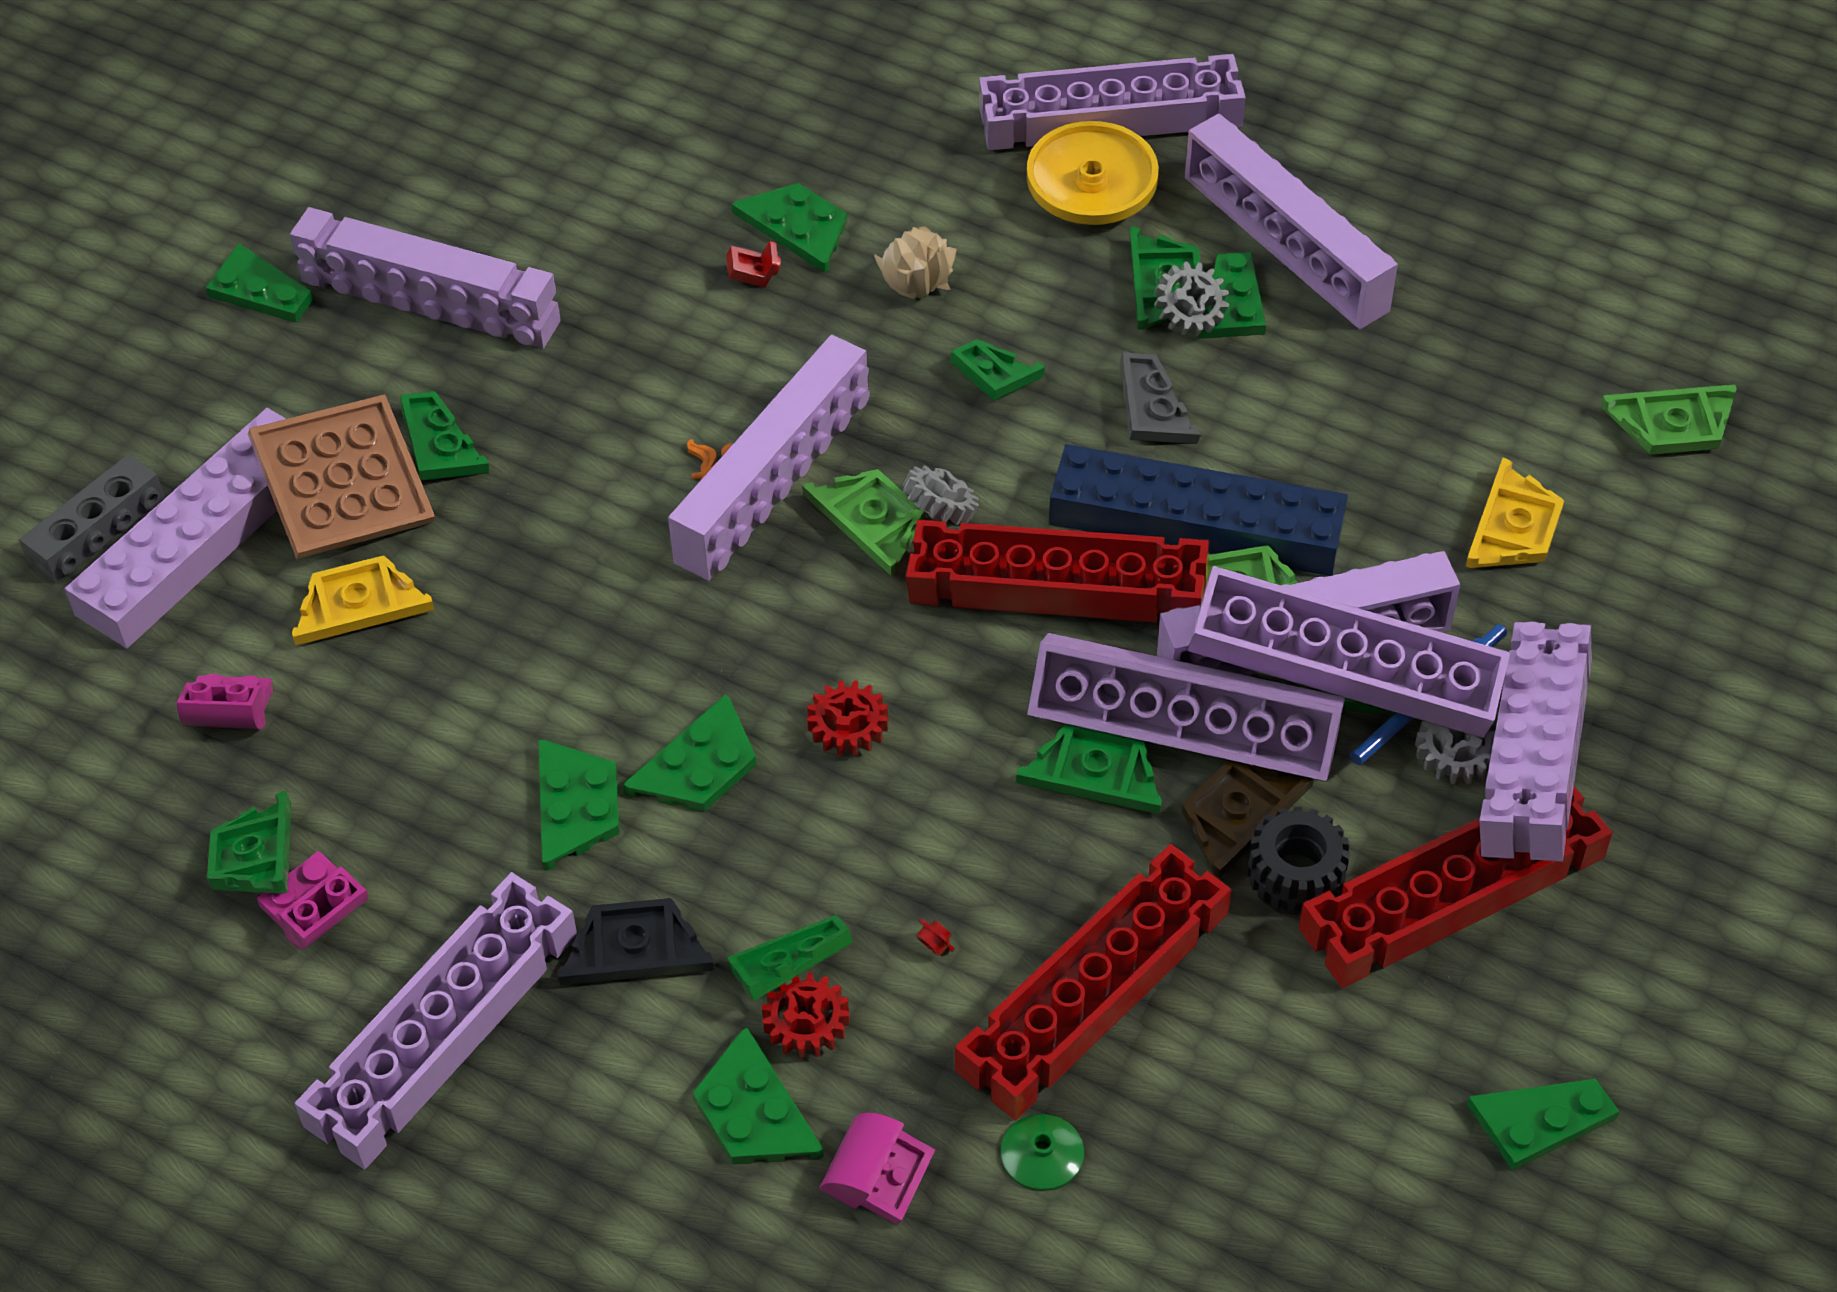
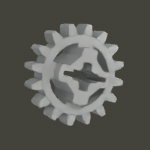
M1184 262L1180 269L1173 265L1168 274L1164 273L1159 280L1160 284H1158L1154 291V294L1158 296L1154 307L1163 308L1159 318L1160 320L1166 318L1171 320L1169 329L1172 330L1178 325L1181 327V335H1185L1188 329H1192L1193 334L1199 336L1203 328L1209 333L1215 324L1219 325L1224 318L1223 313L1229 307V303L1224 301L1229 291L1220 290L1224 280L1223 278L1216 280L1212 278L1214 269L1211 268L1205 273L1202 271V263H1198L1195 269H1191L1190 264ZM1179 282L1180 286L1174 292H1171L1172 286ZM1212 305L1211 312L1204 316L1203 312L1205 309Z
M915 466L913 470L909 471L903 483L904 488L902 491L909 495L907 499L914 502L917 509L924 510L932 519L947 522L950 519L956 525H959L960 521L968 523L969 520H972L979 507V498L972 495L974 490L968 488L964 481L956 479L950 471L935 468L934 471H931L927 466H923L922 469Z
M1422 721L1415 742V746L1418 747L1416 757L1421 760L1425 759L1423 767L1425 771L1433 768L1437 770L1436 779L1438 780L1447 775L1450 776L1451 784H1455L1458 777H1463L1466 784H1471L1474 774L1478 778L1484 779L1487 769L1489 770L1495 731L1490 732L1489 728L1484 738L1435 723Z

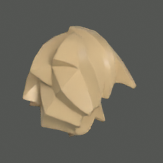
M913 227L911 231H904L901 238H895L889 244L883 258L876 254L874 257L884 280L893 290L909 299H914L915 297L923 299L928 296L929 292H933L935 288L950 290L948 276L953 271L952 265L957 249L947 247L946 239H941L937 233H932L927 227H919V229Z

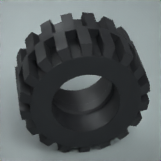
M1294 807L1292 812H1288L1286 808L1277 810L1276 817L1272 814L1266 816L1263 824H1258L1255 828L1254 836H1252L1247 868L1250 886L1252 890H1258L1257 897L1262 902L1271 901L1270 907L1277 911L1282 907L1287 909L1286 914L1294 915L1295 910H1302L1303 903L1329 890L1335 898L1338 897L1339 891L1342 892L1349 863L1350 844L1348 838L1343 837L1344 830L1340 825L1333 826V818L1328 815L1324 817L1319 816L1318 810L1311 808L1310 812L1302 811V807ZM1298 854L1310 858L1316 864L1309 867H1296L1286 863L1281 857Z

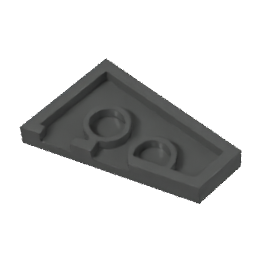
M1122 352L1120 369L1129 440L1198 444L1201 434L1196 425L1192 426L1186 416L1188 411L1183 402H1178L1171 390L1173 384L1157 355Z

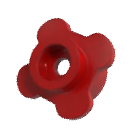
M922 918L918 921L923 927L916 934V937L930 951L940 956L946 949L950 952L955 950L949 941L952 934L936 920L931 924Z

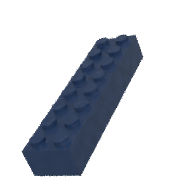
M1065 444L1050 495L1049 525L1087 532L1165 537L1166 545H1178L1179 538L1209 540V554L1268 545L1278 555V560L1290 569L1333 576L1348 494Z

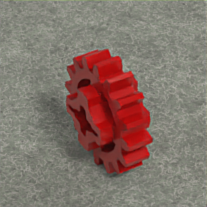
M840 680L838 681V688L834 690L829 685H825L824 696L815 693L813 695V704L807 707V728L809 732H812L813 742L818 743L822 741L823 751L825 752L829 751L832 747L837 748V756H842L845 750H850L853 756H857L858 748L860 747L869 752L872 750L871 741L881 743L883 741L882 732L888 731V705L883 704V695L881 693L873 695L871 685H867L863 690L859 689L857 680L853 681L851 687H845L844 682Z
M809 972L806 980L800 981L799 977L796 976L791 979V984L787 985L784 983L777 987L778 993L770 991L766 994L767 1004L762 1005L764 1033H770V1043L772 1046L782 1042L783 1054L787 1055L794 1048L798 1050L799 1058H804L806 1050H812L813 1054L819 1057L820 1047L825 1045L828 1049L834 1050V1037L838 1039L845 1038V1026L850 1025L848 998L842 997L840 985L829 988V977L824 976L819 982L814 981L813 973ZM785 1006L787 1010L783 1012V1019L780 1020V1012ZM832 1010V1018L827 1024L825 1020L829 1018V1011Z

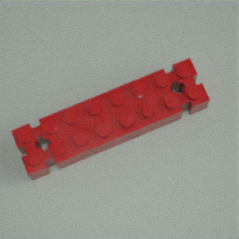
M917 520L913 539L914 554H910L906 582L910 604L938 606L940 599L952 600L953 607L1157 622L1158 615L1161 613H1166L1176 608L1184 609L1201 605L1209 573V540L1179 538L1178 545H1166L1165 537L960 523L959 530L947 529V524L944 521Z
M1574 786L1568 829H1566L1563 861L1530 860V853L1515 852L1514 858L1481 857L1480 818L1344 883L1341 895L1336 898L1329 890L1303 903L1298 929L1315 952L1322 949L1326 950L1325 966L1343 989L1368 977L1371 964L1375 962L1384 969L1565 879L1570 865L1575 866L1578 871H1581L1605 859L1613 832L1595 810L1588 813L1583 811L1582 805L1585 798Z
M1170 843L1150 862L1148 878L1138 873L988 1015V1029L985 1032L976 1026L955 1046V1072L978 1091L985 1085L990 1087L991 1102L1016 1121L1038 1100V1085L1040 1083L1049 1089L1197 945L1199 930H1203L1208 934L1228 915L1231 888L1208 871L1201 877L1194 872L1195 861Z

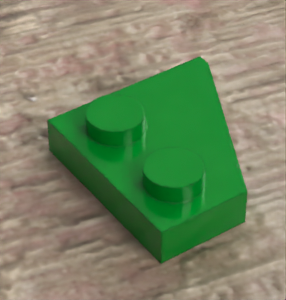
M979 339L952 350L949 360L993 401L1042 378L1045 371V366L1041 363L1036 362L1033 367L1016 361L1017 354L1005 349H997L992 344Z

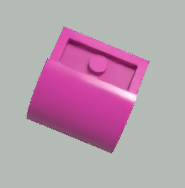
M218 674L198 676L195 682L186 683L176 702L179 719L182 725L186 727L262 729L266 724L264 710L273 693L272 678H258L253 675L224 677Z
M317 851L289 873L288 892L283 894L262 893L257 897L259 906L284 930L286 939L301 950L306 949L368 900L366 889L342 866L337 868L320 851Z
M860 1113L853 1118L819 1189L854 1209L862 1205L891 1223L898 1225L910 1205L935 1149L903 1132L904 1124L898 1120L877 1113Z

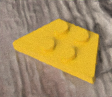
M1502 457L1467 557L1466 567L1477 568L1545 562L1564 500L1551 490L1543 488L1541 483L1531 475L1526 478L1512 469L1513 462Z
M383 555L312 573L308 585L309 593L303 599L300 608L301 618L298 627L293 628L292 635L297 646L433 611V601L430 595H423L415 588L413 580L405 573L397 571L395 565Z

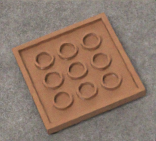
M385 394L249 428L248 436L296 559L433 523L435 518L434 512Z

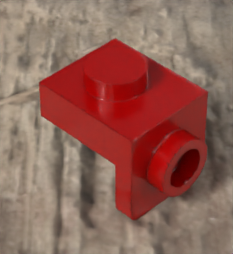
M768 241L762 253L735 246H730L726 253L728 277L739 282L766 287L772 276L777 275L780 269L781 258L777 254L776 242Z

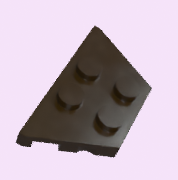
M1228 760L1183 803L1182 814L1214 875L1220 878L1250 848L1252 836H1254L1257 825L1263 824L1264 818L1269 814L1276 817L1277 810L1286 808L1288 811L1313 786L1314 778L1305 776L1299 778L1281 774L1278 770Z

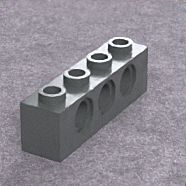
M128 454L19 538L27 561L57 583L165 498L158 475Z

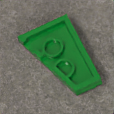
M240 243L236 245L206 287L208 297L295 323L300 320L313 301L309 289Z
M1251 252L1218 254L1212 278L1214 280L1223 278L1224 282L1220 286V290L1229 291L1228 296L1224 300L1229 303V307L1223 313L1224 318L1219 325L1215 324L1209 333L1203 328L1198 339L1265 335L1266 322ZM1212 305L1205 309L1203 312L1204 316L1211 312Z
M435 391L400 395L401 410L416 471L420 480L489 473V462L483 455L480 456L473 447L474 442L468 434L464 435L455 423L456 418Z
M837 915L731 955L727 957L732 974L751 999L755 1001L853 943L849 928Z
M1596 1079L1469 1096L1467 1100V1106L1512 1171L1616 1120L1619 1114V1110Z

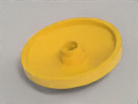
M1081 121L1060 126L1039 139L1028 157L1027 184L1036 202L1058 218L1086 225L1109 224L1136 214L1149 203L1157 188L1159 167L1153 149L1135 132L1113 123Z

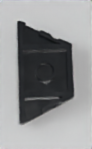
M666 898L592 905L585 919L584 929L577 934L572 944V953L565 967L561 966L558 971L560 985L713 971L714 965L711 954L709 952L706 953L699 943L697 934L691 925L684 921L681 911L673 899Z

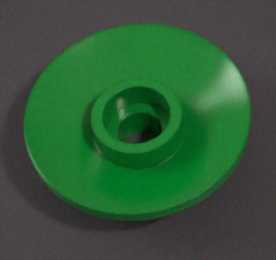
M1035 1114L1020 1119L1008 1129L1001 1145V1160L1007 1174L1019 1185L1035 1191H1051L1067 1185L1077 1176L1084 1160V1146L1079 1133L1067 1121L1053 1115ZM1044 1142L1050 1144V1147L1039 1149L1035 1144Z

